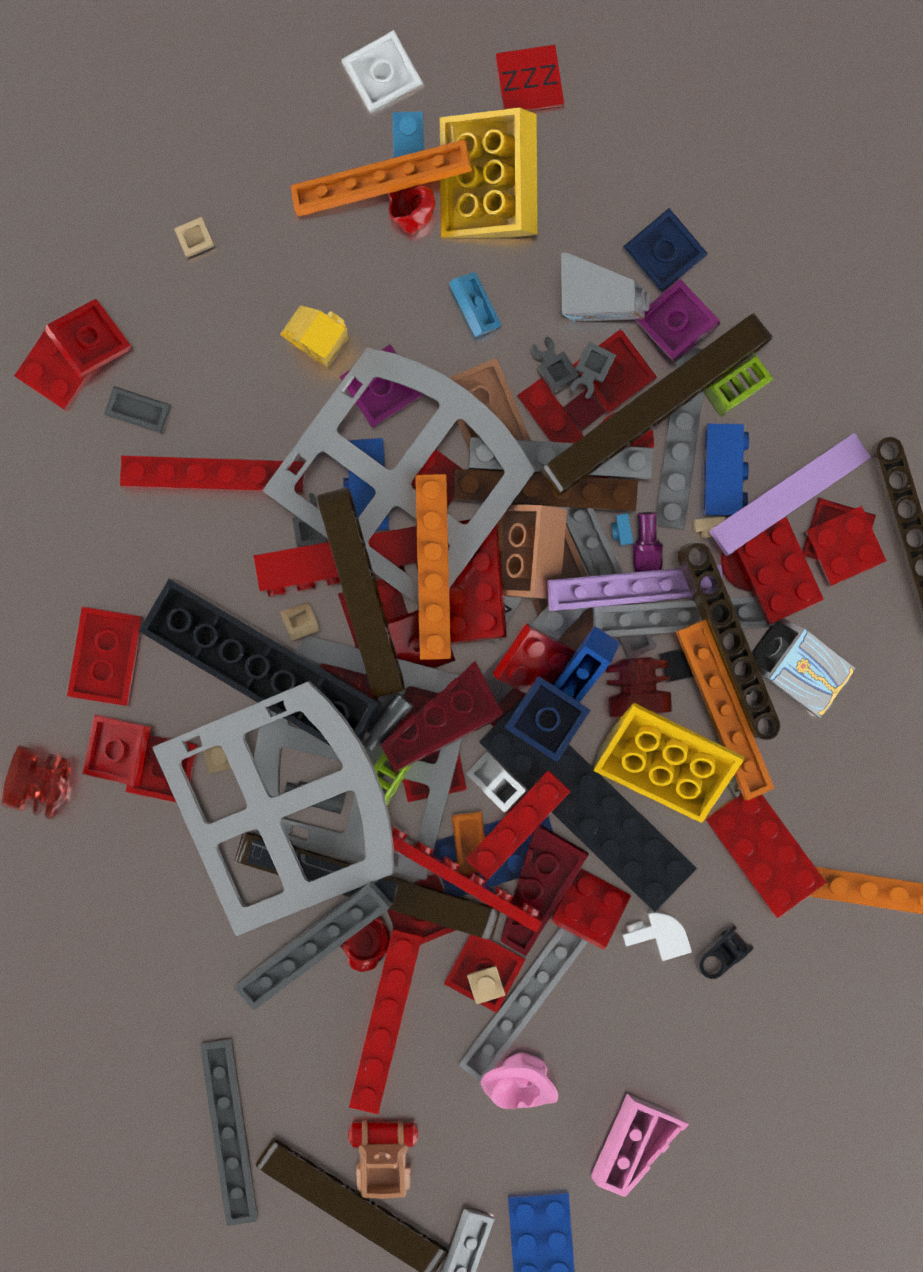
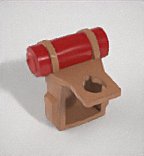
M368 1120L352 1122L348 1131V1139L353 1148H359L360 1163L356 1164L355 1174L357 1189L361 1191L362 1198L386 1199L405 1197L407 1190L411 1186V1164L406 1162L408 1147H414L418 1139V1130L415 1122H404V1120L395 1122H368Z

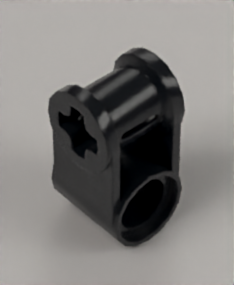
M734 924L721 932L697 956L696 968L704 977L709 979L721 977L753 950L752 944H747L736 932L737 927ZM730 939L737 946L738 949H736L733 946V944L730 942ZM714 956L718 960V967L715 971L708 973L704 970V961L706 958Z

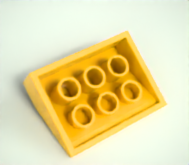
M522 108L439 117L440 146L465 139L472 166L471 172L440 180L441 238H508L538 235L537 115Z
M633 703L611 728L599 747L593 771L702 823L744 761L745 756Z

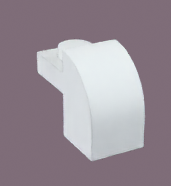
M488 752L466 773L506 814L528 792Z
M648 911L646 913L649 924L644 925V921L634 922L626 925L627 931L621 932L626 947L654 938L662 961L692 952L683 926L676 918L663 911Z

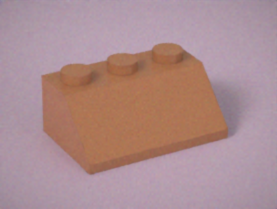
M510 505L497 522L501 551L503 596L548 599L547 580L561 579L567 509L544 505Z

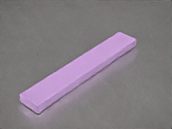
M853 433L715 526L709 532L725 556H727L869 460L871 456L857 435Z
M717 565L720 575L722 577V567L721 565ZM681 568L547 580L549 611L693 598ZM704 577L700 584L704 593H708L712 587L711 580L708 577Z

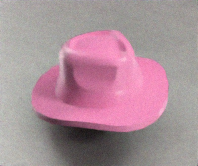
M517 1053L507 1058L503 1062L502 1067L485 1073L480 1081L485 1094L497 1106L503 1109L536 1107L556 1103L558 1100V1091L546 1076L547 1068L545 1062L539 1057L527 1053Z

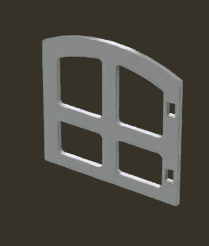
M367 347L262 491L328 539L320 510L298 495L294 490L296 483L320 452L327 453L375 489V496L358 518L373 572L419 605L418 582L372 549L368 542L395 506L402 508L417 519L416 490L411 485L412 480L453 424L459 419L464 420L491 450L504 469V475L468 524H461L447 513L448 543L450 546L448 550L449 588L535 470L522 447L507 427L486 405L468 390L442 373L417 361L394 353ZM376 377L402 384L439 402L438 410L393 470L383 467L337 431L345 416L370 382ZM356 378L363 385L355 396L350 398L343 393L352 380ZM298 454H300L306 460V463L298 474L294 475L292 472L287 471V469Z
M308 635L296 650L318 664L325 663L366 674L359 648ZM398 659L405 690L396 693L404 696L406 688L409 686L440 693L459 674ZM396 693L379 697V700L383 703L375 715L374 721ZM271 711L272 716L277 715L276 713ZM284 718L259 728L254 760L271 796L280 795L279 769L282 748L288 747L340 761L331 746L303 729L291 726L289 721ZM463 738L440 749L436 763L422 760L413 763L404 777L407 780L426 784L430 788L417 842L418 840L422 841L435 849ZM381 743L374 750L363 745L373 767L383 753ZM386 761L384 765L393 770L390 762ZM380 771L377 776L383 779L385 774ZM356 794L354 795L347 827L343 833L285 817L282 818L283 826L291 844L357 862L366 858L364 829ZM297 826L308 829V840L291 836L292 827ZM394 850V853L399 854L398 864L394 863V872L427 880L428 869Z
M310 681L152 747L236 936L394 873V848L390 817L375 769L361 741L347 720L333 703ZM284 701L287 711L272 716L268 707ZM301 711L325 737L342 762L343 767L339 771L278 796H271L245 740V734L292 713ZM200 736L203 746L190 751L185 742ZM219 745L225 752L247 802V808L215 822H208L182 767V760ZM351 790L356 794L361 813L366 858L317 879L309 880L305 876L283 826L282 818ZM256 829L263 838L284 886V891L247 906L243 904L219 850V843Z

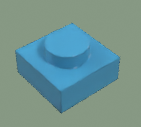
M628 513L616 515L615 522L610 523L613 541L619 540L620 547L632 545L633 538Z

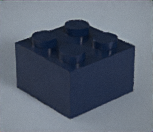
M537 676L504 728L552 760L558 762L591 710L540 676Z

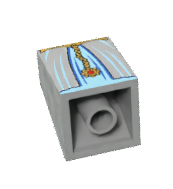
M561 253L562 315L573 322L645 319V311H649L650 308L649 293H645V289L635 280L570 253Z
M784 618L776 621L775 626L769 627L752 651L762 679L820 718L832 706L833 699L841 688L849 682L851 674L856 669L806 629Z

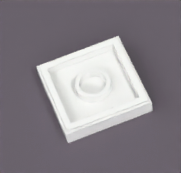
M394 30L341 59L370 114L423 85V81Z

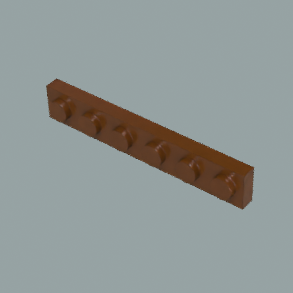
M456 469L454 500L484 502L503 477L504 472ZM533 474L511 504L635 512L638 480L586 477L570 490L558 496L542 474Z

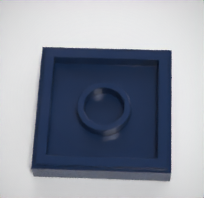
M670 208L623 246L625 252L661 294L708 255Z

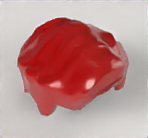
M430 182L387 193L390 198L388 210L391 219L408 234L414 235L417 231L424 229L431 220L436 201L433 190L429 186Z
M380 916L340 945L345 955H347L348 965L352 969L359 972L373 970L387 953L390 936L384 919Z

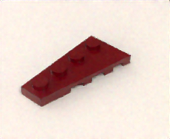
M476 661L469 665L461 675L451 681L434 699H431L416 715L405 722L381 744L395 773L504 716Z
M541 824L533 831L513 901L521 906L526 902L540 911L538 916L542 917V924L538 931L534 932L507 916L500 942L524 956L528 955L589 855L588 852Z

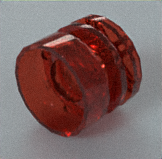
M652 657L621 659L609 665L605 673L619 672L620 679L606 680V685L620 687L621 693L608 697L609 717L623 716L633 703L656 714L673 712L671 692L657 690V684L670 680V676H656L655 669L669 668L668 660H659Z
M19 745L7 772L2 793V806L23 811L29 800H33V815H40L45 805V818L53 820L60 806L64 803L71 778V759L61 757L56 767V754L51 753L44 765H41L40 750Z

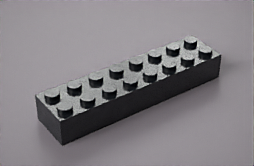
M168 578L139 629L140 633L257 703L310 681L333 703L347 720L360 741L383 703L176 579ZM284 701L268 707L276 714L287 711ZM297 711L283 717L331 746L303 712Z
M520 698L479 740V743L528 790L548 770L558 777L571 792L559 803L552 813L642 901L656 912L697 868L599 773L593 771L594 768L570 745L567 746L558 762L506 730L504 727L522 701V698Z

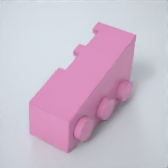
M626 1094L591 1174L592 1180L597 1186L626 1197L650 1170V1165L662 1152L665 1153L670 1147L669 1144L681 1130L684 1131L689 1123L678 1114Z

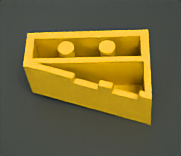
M301 305L280 333L283 338L328 369L350 340L346 325L344 324L345 321L331 311L326 315L320 310Z

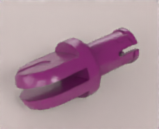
M640 512L638 513L639 539L633 543L634 569L636 572L662 570L663 543L657 539V513Z

